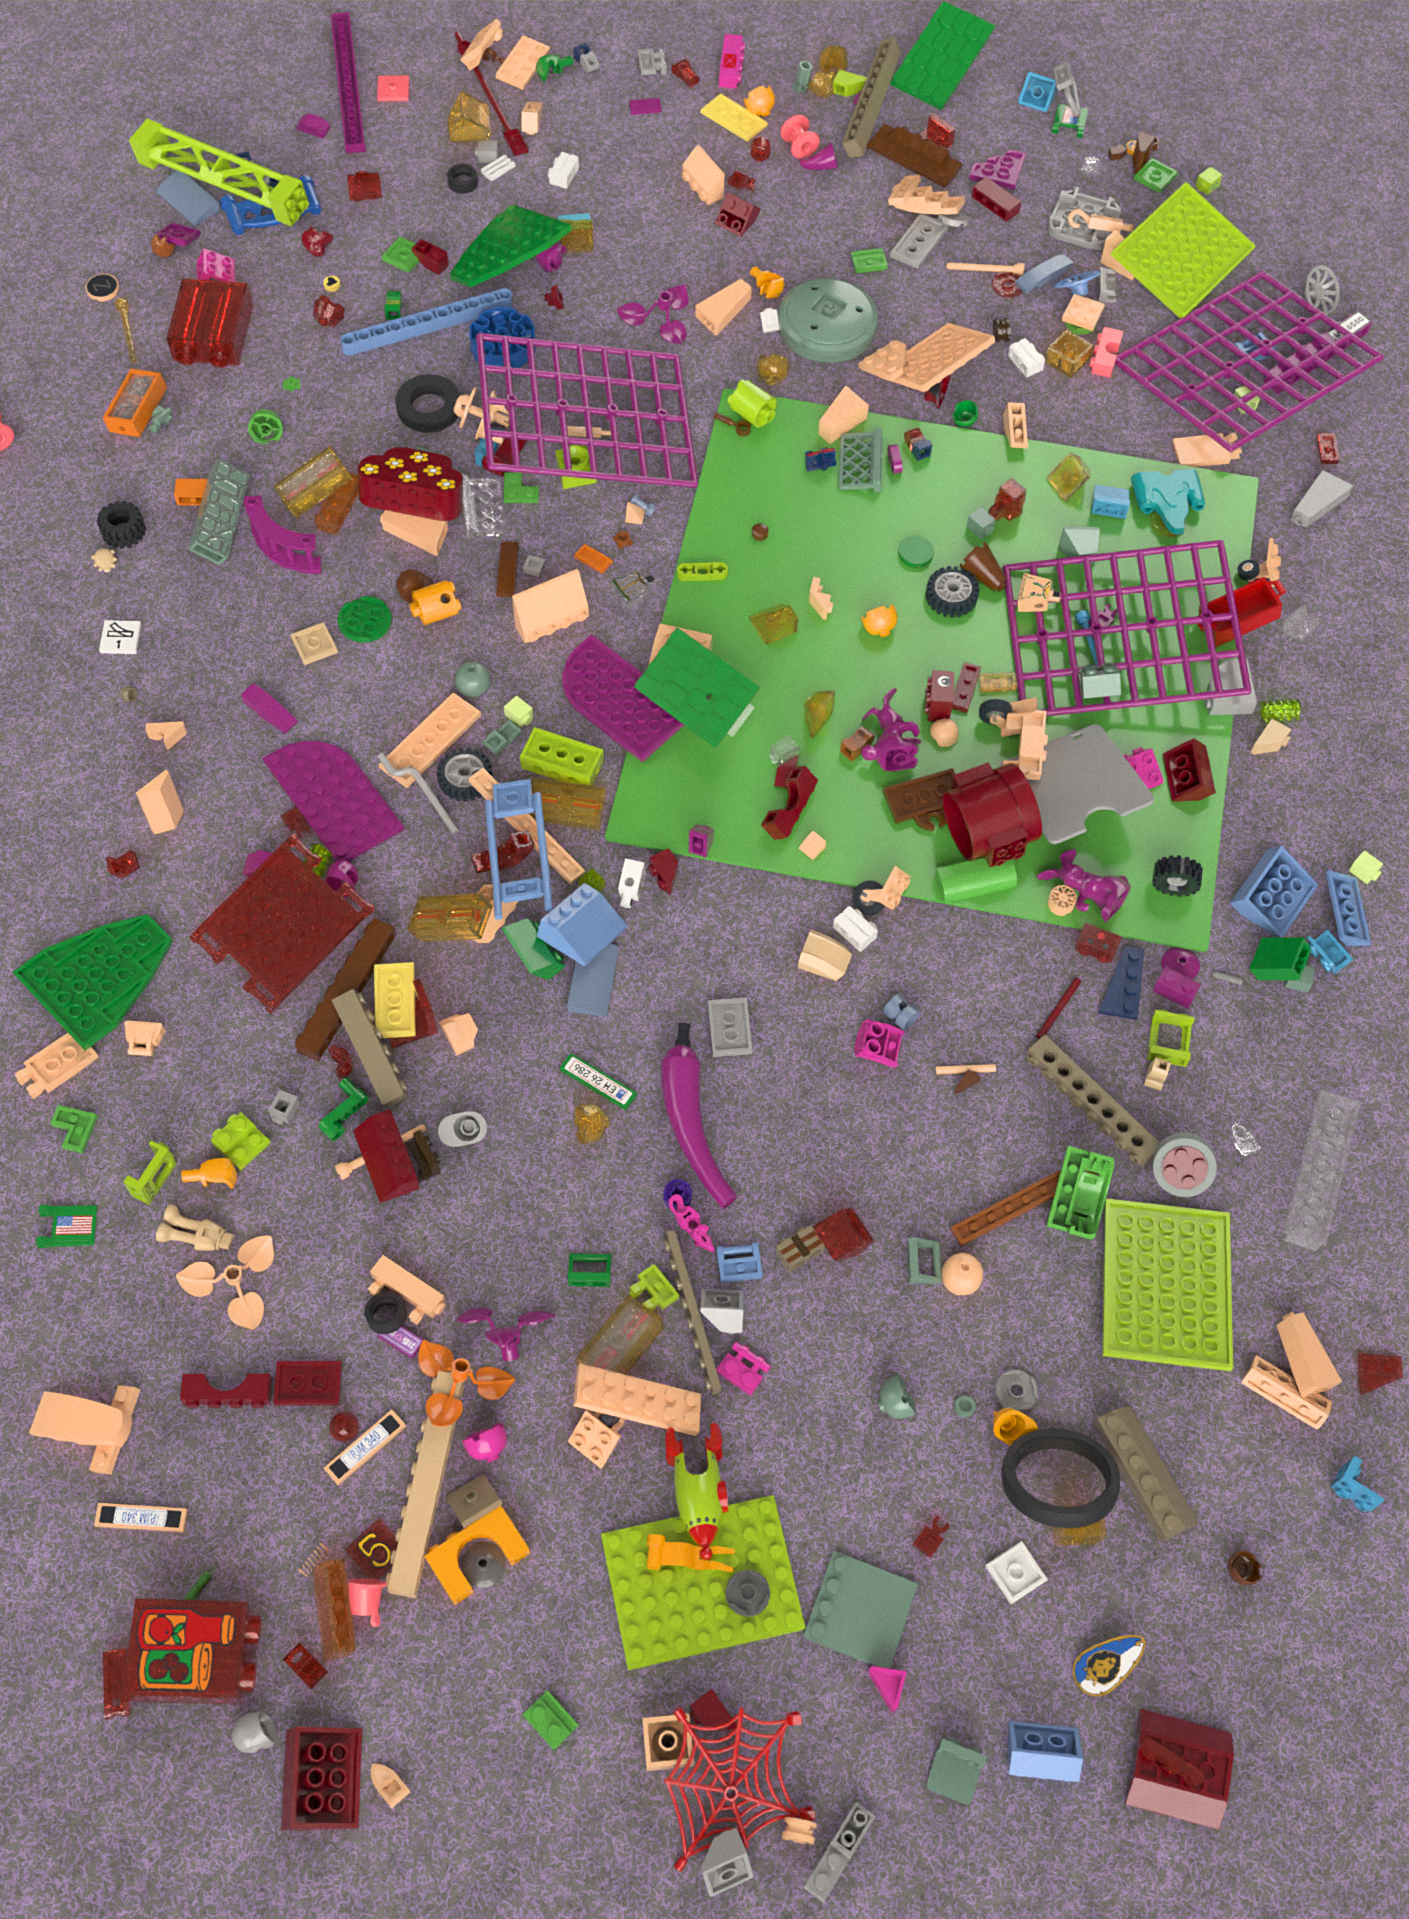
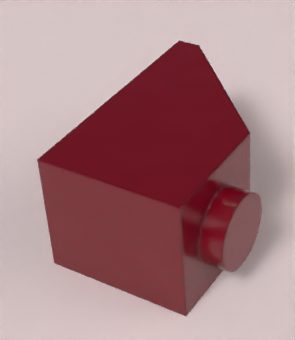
M712 1689L689 1706L691 1711L689 1717L695 1725L700 1724L701 1727H715L732 1719ZM734 1721L729 1726L716 1731L731 1733L737 1727V1724Z

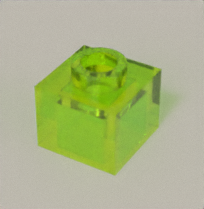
M593 868L578 879L579 887L585 883L599 892L606 887L605 879Z

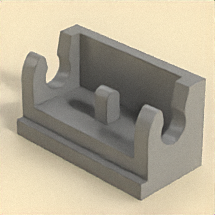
M1100 267L1099 270L1102 273L1097 277L1098 302L1116 303V277L1107 276V274H1115V270Z

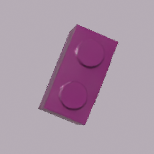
M1165 967L1153 992L1189 1009L1201 984Z

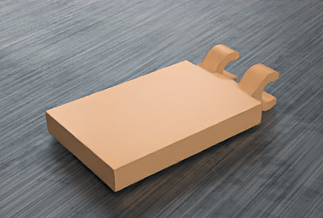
M1223 433L1218 434L1230 444H1233L1238 439L1236 433H1231L1226 437L1223 436ZM1208 435L1174 438L1172 440L1178 464L1198 467L1229 464L1231 459H1239V453H1242L1241 447L1233 452L1227 451Z
M66 1033L23 1062L25 1068L18 1071L15 1076L21 1085L29 1081L30 1078L35 1082L26 1088L29 1091L28 1094L34 1099L44 1089L49 1093L96 1060L98 1054L91 1047L84 1051Z

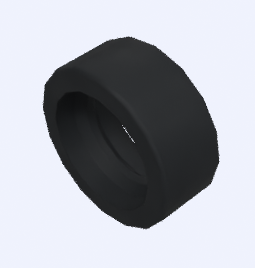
M457 164L449 169L447 173L448 185L453 192L466 194L472 192L478 186L477 172L471 165ZM461 175L471 177V179L464 182L454 180V178Z
M381 1292L368 1300L364 1309V1315L370 1329L375 1333L390 1334L403 1326L407 1318V1311L402 1298L396 1293ZM385 1305H392L398 1308L396 1314L390 1319L379 1321L373 1317L375 1312Z

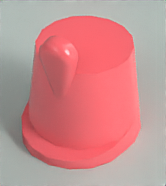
M376 1579L348 1580V1613L371 1616V1626L378 1627L380 1625L379 1605L382 1587H386L387 1582Z

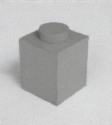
M478 141V147H475V157H478L479 163H492L498 159L497 141Z

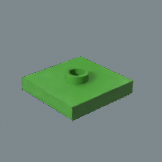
M1151 158L1137 172L1134 180L1161 193L1177 177L1178 172Z
M400 236L382 255V261L409 273L419 262L411 250L416 243Z

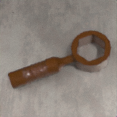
M491 48L485 49L482 55L484 61H489L490 59L487 54L492 55L493 59L491 62L493 63L495 60H498L503 64L506 60L505 57H497V53Z
M718 412L714 413L713 418L729 426H735L737 435L745 437L750 434L751 424L748 421L741 420L735 423L731 418ZM744 426L748 429L743 431L739 428Z

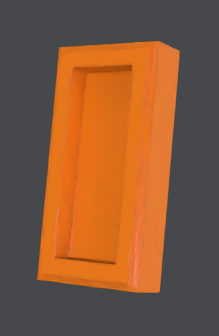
M586 544L574 554L575 559L601 574L613 563L612 559Z

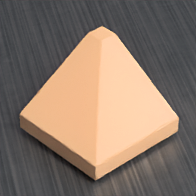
M628 502L625 522L643 524L644 509Z

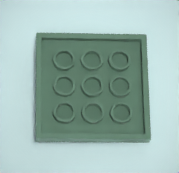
M833 1551L803 1638L872 1666L890 1669L918 1583Z

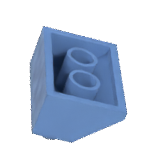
M1009 1721L1007 1755L1009 1775L1079 1782L1083 1756L1078 1728Z

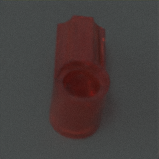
M687 59L671 66L673 75L675 74L677 78H681L689 87L692 88L699 83L700 77L691 69Z

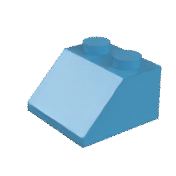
M1028 72L1018 103L1047 112L1058 90L1056 81Z

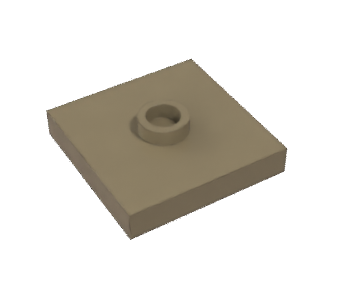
M484 1473L445 1497L463 1528L502 1505L499 1496Z

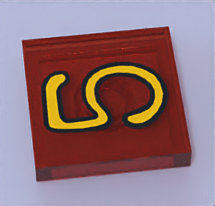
M378 1519L355 1539L345 1551L370 1579L378 1580L393 1567L391 1555L393 1550H397L398 1541H396V1537L387 1526Z

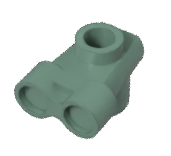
M160 405L155 408L152 413L154 418L149 426L151 432L156 434L164 424L168 425L172 421L173 417L171 415L173 411L171 408L166 407L164 409Z

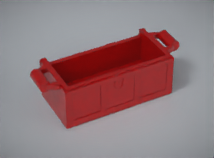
M1262 577L1233 591L1241 636L1281 618L1282 602L1279 598L1286 593V589L1279 579L1267 581L1265 577ZM1271 585L1275 586L1279 594L1275 593ZM1226 594L1207 603L1208 610L1212 614L1230 613ZM1199 606V615H1198V616H1201V607H1200V606ZM1231 620L1211 622L1215 648L1234 639ZM1197 623L1199 629L1205 631L1204 626L1201 623Z

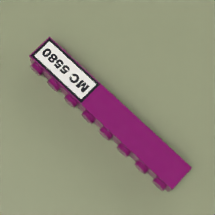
M1358 310L1353 314H1349L1342 322L1339 321L1337 323L1361 338L1369 332L1373 321ZM1333 328L1327 329L1322 334L1330 342H1334L1343 336ZM1315 339L1308 345H1304L1313 354L1325 347ZM1349 340L1340 345L1339 348L1344 350L1353 342ZM1297 351L1293 352L1287 359L1296 365L1307 357ZM1330 351L1320 359L1326 362L1336 354ZM1280 362L1274 368L1269 369L1276 376L1288 370ZM1312 362L1302 368V370L1309 374L1319 366ZM1294 373L1283 381L1291 386L1300 380L1301 377ZM1266 377L1264 383L1270 380ZM1278 385L1271 387L1277 394L1284 391Z

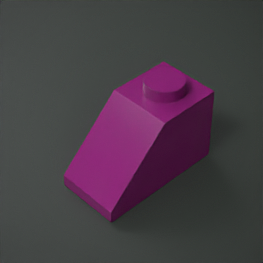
M696 824L689 832V853L707 858L714 841V829Z

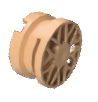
M1065 885L1054 887L1048 899L1050 911L1059 916H1066V914L1071 913L1077 900L1075 891Z
M785 1817L784 1822L788 1825H786L785 1831L782 1832L781 1838L802 1844L808 1842L809 1845H814L813 1829L817 1828L816 1823Z

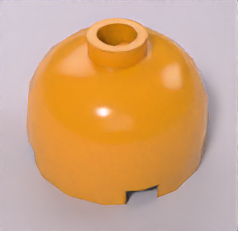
M764 86L755 88L748 93L749 97L747 100L744 98L747 110L757 116H768L775 105V95L770 86L768 88Z
M890 605L888 609L885 606H881L866 613L867 617L861 616L865 630L869 634L880 635V637L890 635V631L895 628L898 619L894 605Z

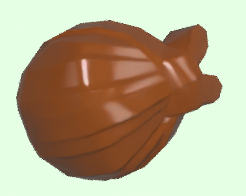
M155 234L151 239L153 253L161 258L171 256L175 251L176 244L166 242V236L159 239V236Z

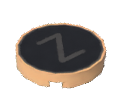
M110 274L95 275L87 281L85 286L87 295L91 299L98 301L110 300L119 292L118 281Z

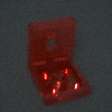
M420 979L412 981L416 994V1036L389 1038L392 1049L438 1033L433 1010Z

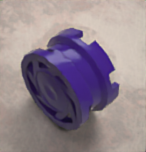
M674 1179L665 1185L663 1198L668 1208L669 1199L674 1194L682 1197L684 1206L691 1204L692 1189L686 1181ZM674 1201V1202H673V1208H674L675 1211H676V1206H677V1205H676V1201Z

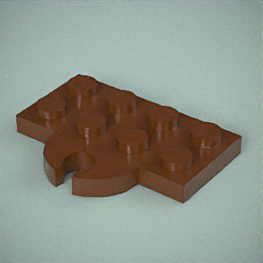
M947 769L883 788L882 792L895 824L913 819L920 828L934 831L935 827L930 822V818L936 817L939 820V828H943L946 824V819L943 811L942 795L945 791L952 790L953 776L955 775L954 769Z

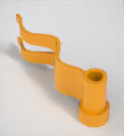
M649 1534L647 1536L649 1548L646 1568L659 1570L660 1565H678L696 1570L715 1569L733 1572V1567L716 1561L699 1559V1552L702 1549L699 1546L684 1542H665V1536ZM709 1546L713 1554H735V1549Z

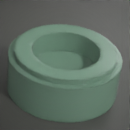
M967 1395L958 1397L954 1403L955 1413L962 1418L971 1417L976 1410L975 1401Z

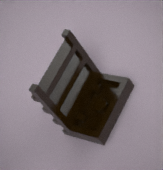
M421 1130L413 1133L415 1141L405 1146L406 1150H410L423 1174L418 1177V1183L440 1174L438 1164L441 1163L436 1151L432 1153L430 1149L432 1144L427 1135L423 1136Z

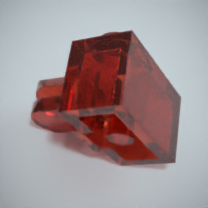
M359 171L355 174L347 175L350 201L382 198L378 172Z
M1013 478L1009 479L999 487L995 503L990 507L988 513L996 519L995 521L1002 517L1006 518L1009 522L1014 518H1018L1023 512L1027 490Z

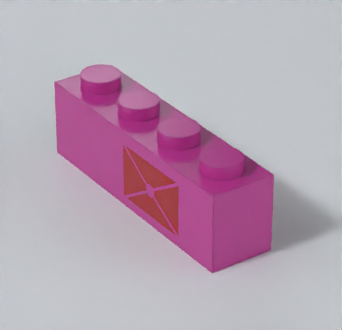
M724 35L719 87L737 89L738 83H741L743 63L740 62H743L745 42H742L743 35Z

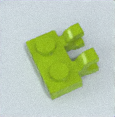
M655 1264L638 1274L637 1279L639 1282L629 1288L631 1290L629 1294L633 1299L641 1295L644 1290H647L651 1295V1299L642 1303V1310L646 1315L655 1310L657 1306L664 1310L680 1297Z

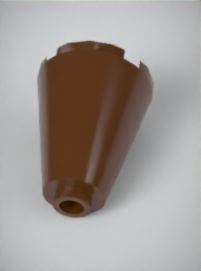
M984 542L982 543L984 546L982 548L977 546L963 559L965 564L962 565L960 563L959 567L964 568L965 572L970 571L971 576L974 575L976 580L992 591L998 590L1000 592L1007 586V578L989 545Z

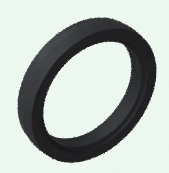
M1041 1429L1019 1437L1010 1445L1002 1464V1486L1012 1505L1028 1518L1052 1527L1079 1528L1094 1524L1111 1512L1120 1491V1471L1111 1453L1094 1439L1065 1429ZM1046 1449L1066 1450L1090 1460L1102 1473L1106 1488L1097 1499L1081 1506L1063 1507L1051 1505L1035 1498L1022 1487L1016 1475V1468L1022 1459L1034 1452Z

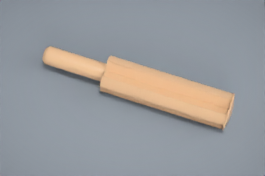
M567 426L568 436L586 437L585 427ZM592 427L594 438H601V435L611 436V431L601 430V427Z

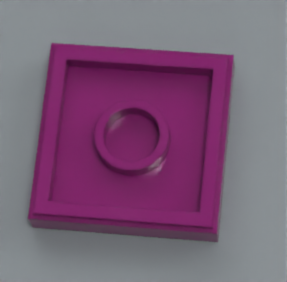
M171 222L155 234L159 236V239L166 236V242L185 247L200 236V230Z

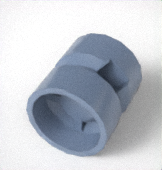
M897 994L884 1007L883 1013L889 1019H895V1024L905 1031L917 1020L920 1011L912 1004L907 1005L908 1001L900 994Z

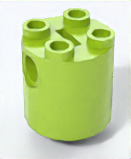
M740 380L737 384V389L727 400L732 411L739 413L742 418L757 428L771 422L776 414V398L755 386L749 380Z

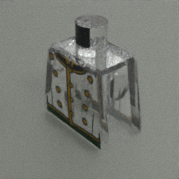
M638 571L612 578L611 590L625 609L630 612L650 598V587L656 583L652 575L643 578Z

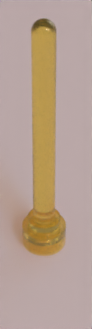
M118 298L115 301V307L121 314L131 363H136L137 357L127 315L129 303L125 298Z

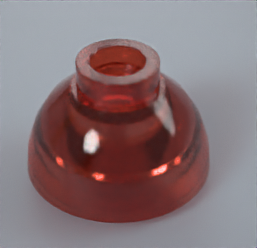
M339 1412L330 1420L329 1432L336 1441L348 1442L358 1434L359 1421L352 1413Z

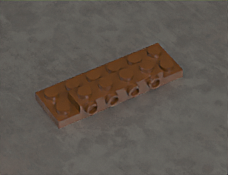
M884 123L867 144L868 149L944 188L947 187L962 168V163L950 157L949 151L945 146L939 147L935 145L933 140H925L919 133L913 134L909 132V129L905 126L893 128Z

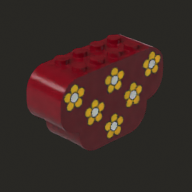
M395 447L387 450L384 455L367 456L358 465L359 500L367 507L437 521L454 520L460 516L463 510V476L459 471L452 469V461L445 455L406 447Z

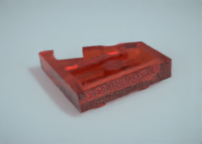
M1357 1354L1360 1395L1403 1378L1401 1356Z

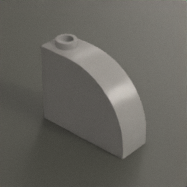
M1246 658L1252 689L1251 694L1205 699V708H1208L1209 715L1253 714L1257 701L1248 658ZM1238 659L1221 664L1219 671L1223 690L1243 688ZM1213 675L1206 692L1215 691Z

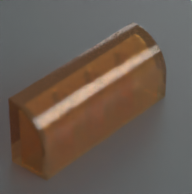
M344 1559L322 1561L312 1573L323 1662L350 1656L356 1651Z

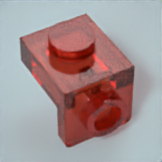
M132 850L117 859L110 856L106 858L107 870L111 875L119 878H124L140 868L136 852Z
M333 1044L328 1049L330 1058L339 1064L335 1069V1073L340 1080L343 1076L346 1077L351 1073L354 1065L349 1057V1053L342 1047L337 1048Z

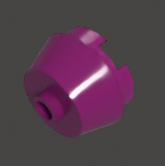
M556 242L549 249L537 254L536 260L546 272L553 274V271L558 270L562 265L563 253H567V247L562 245V242Z

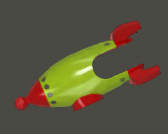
M716 1423L710 1424V1439L705 1437L707 1471L698 1475H693L686 1471L682 1439L678 1442L676 1441L674 1428L669 1427L665 1433L666 1461L670 1466L674 1467L675 1495L680 1518L692 1539L702 1548L699 1555L703 1560H709L712 1557L713 1552L709 1546L715 1539L722 1514L728 1512L725 1480L721 1481L717 1463L722 1458L721 1446L723 1440L719 1425Z

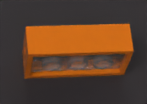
M137 369L129 370L103 416V420L110 432L136 437L141 436L153 411L167 389L161 373Z

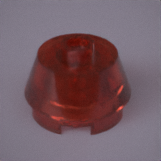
M320 295L314 301L312 316L320 325L334 328L344 319L345 308L339 303L336 305L330 301L329 297Z

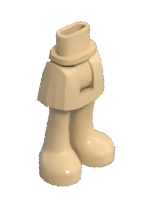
M172 1204L167 1206L164 1213V1223L159 1225L156 1233V1241L164 1243L170 1240L193 1244L194 1249L198 1251H213L215 1249L220 1250V1248L229 1250L234 1239V1234L227 1233L226 1229H223V1227L209 1219L197 1221L181 1216L178 1207ZM171 1226L190 1229L197 1232L196 1234H191L176 1230Z

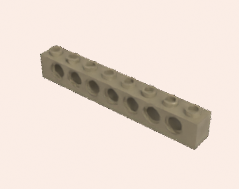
M1044 1035L1028 1049L1026 1057L1029 1064L1033 1067L1037 1066L1046 1080H1051L1061 1094H1066L1070 1098L1073 1106L1076 1108L1080 1107L1085 1112V1116L1089 1121L1095 1122L1105 1136L1109 1135L1114 1140L1117 1148L1120 1150L1124 1149L1129 1154V1158L1133 1163L1143 1167L1153 1158L1154 1151L1160 1142L1049 1037ZM1045 1058H1048V1059H1050L1052 1062H1051V1063L1046 1062L1044 1059H1045ZM1058 1072H1064L1067 1076H1061ZM1073 1086H1079L1081 1090H1076ZM1088 1099L1095 1101L1096 1104L1089 1103ZM1102 1113L1108 1114L1111 1118L1104 1117ZM1117 1127L1123 1128L1125 1132H1120ZM1132 1141L1138 1142L1140 1146H1135Z

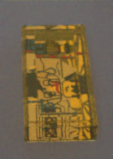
M1015 672L979 673L980 692L1017 691Z

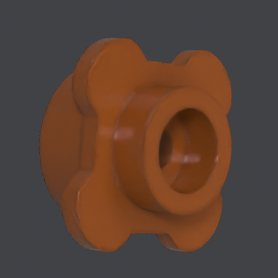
M620 531L613 537V541L617 543L618 549L633 545V540L630 539V535L626 531Z

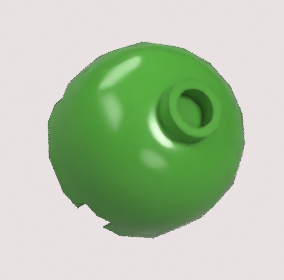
M261 409L251 415L248 422V432L255 442L267 444V441H278L282 436L283 424L280 417L274 411ZM273 431L274 435L268 440L264 438V436L270 435Z

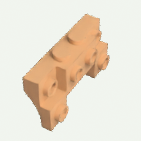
M1033 710L1027 713L1007 714L1005 732L1020 734L1018 761L1003 760V765L1014 763L1020 768L1026 779L1040 780L1042 761L1045 762L1046 750H1043V747L1047 745L1048 735L1045 734L1046 711Z

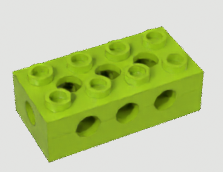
M534 727L520 755L521 768L590 791L604 763L603 749Z

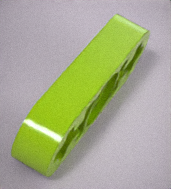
M723 562L682 563L677 567V577L681 581L724 580L728 576V566ZM705 569L707 573L699 574L698 570Z

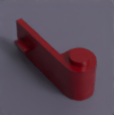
M504 439L494 455V463L513 465L511 439ZM518 439L519 454L527 440ZM487 455L484 456L482 460L484 470L504 477L507 471L489 470Z

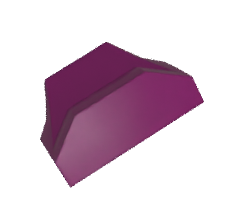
M310 113L303 115L295 127L298 131L324 138L331 129L330 124L322 117Z

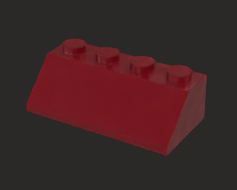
M391 1109L371 1115L353 1130L380 1203L419 1189L418 1178Z

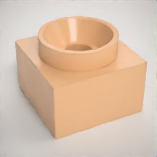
M688 1713L686 1714V1720L688 1721V1723H690V1717ZM675 1715L643 1718L647 1771L673 1769L681 1752L684 1729L683 1723H679ZM688 1731L685 1752L679 1768L686 1766L692 1751V1738ZM665 1737L674 1739L675 1744L671 1748H665L661 1742ZM694 1759L689 1767L694 1766Z

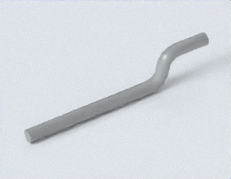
M380 753L377 756L390 775L401 777L411 774L451 833L454 835L459 832V829L418 770L413 767L394 769L384 753Z

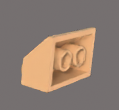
M699 145L696 146L683 163L682 178L690 184L693 191L699 194V198L709 205L724 198V173Z
M484 884L465 909L478 910L480 912L479 921L456 922L452 928L478 943H489L494 939L497 930L504 925L507 916L515 910L518 901L501 902L502 919L496 920L494 916L493 885Z

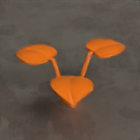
M423 1340L419 1348L418 1364L425 1375L437 1377L438 1371H451V1378L454 1380L449 1396L445 1393H435L426 1402V1414L431 1424L436 1427L449 1426L460 1418L463 1404L460 1400L452 1397L457 1383L465 1381L468 1376H470L473 1384L478 1385V1393L489 1400L501 1398L515 1382V1377L494 1367L479 1369L476 1372L475 1379L469 1362L464 1358H458L454 1361L453 1353L445 1346Z

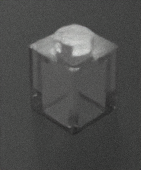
M789 735L770 745L769 757L778 766L794 756L799 758V747Z

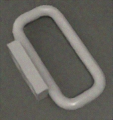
M1066 61L1053 68L1056 87L1058 91L1064 89L1066 100L1073 114L1079 116L1081 110L1077 86L1071 73L1070 64Z

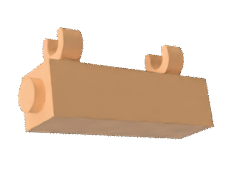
M382 1255L370 1271L372 1278L376 1281L368 1288L369 1293L373 1296L379 1294L385 1286L416 1307L409 1315L410 1321L418 1325L424 1314L434 1318L436 1314L440 1315L446 1306L444 1304L446 1302L444 1295L384 1255Z

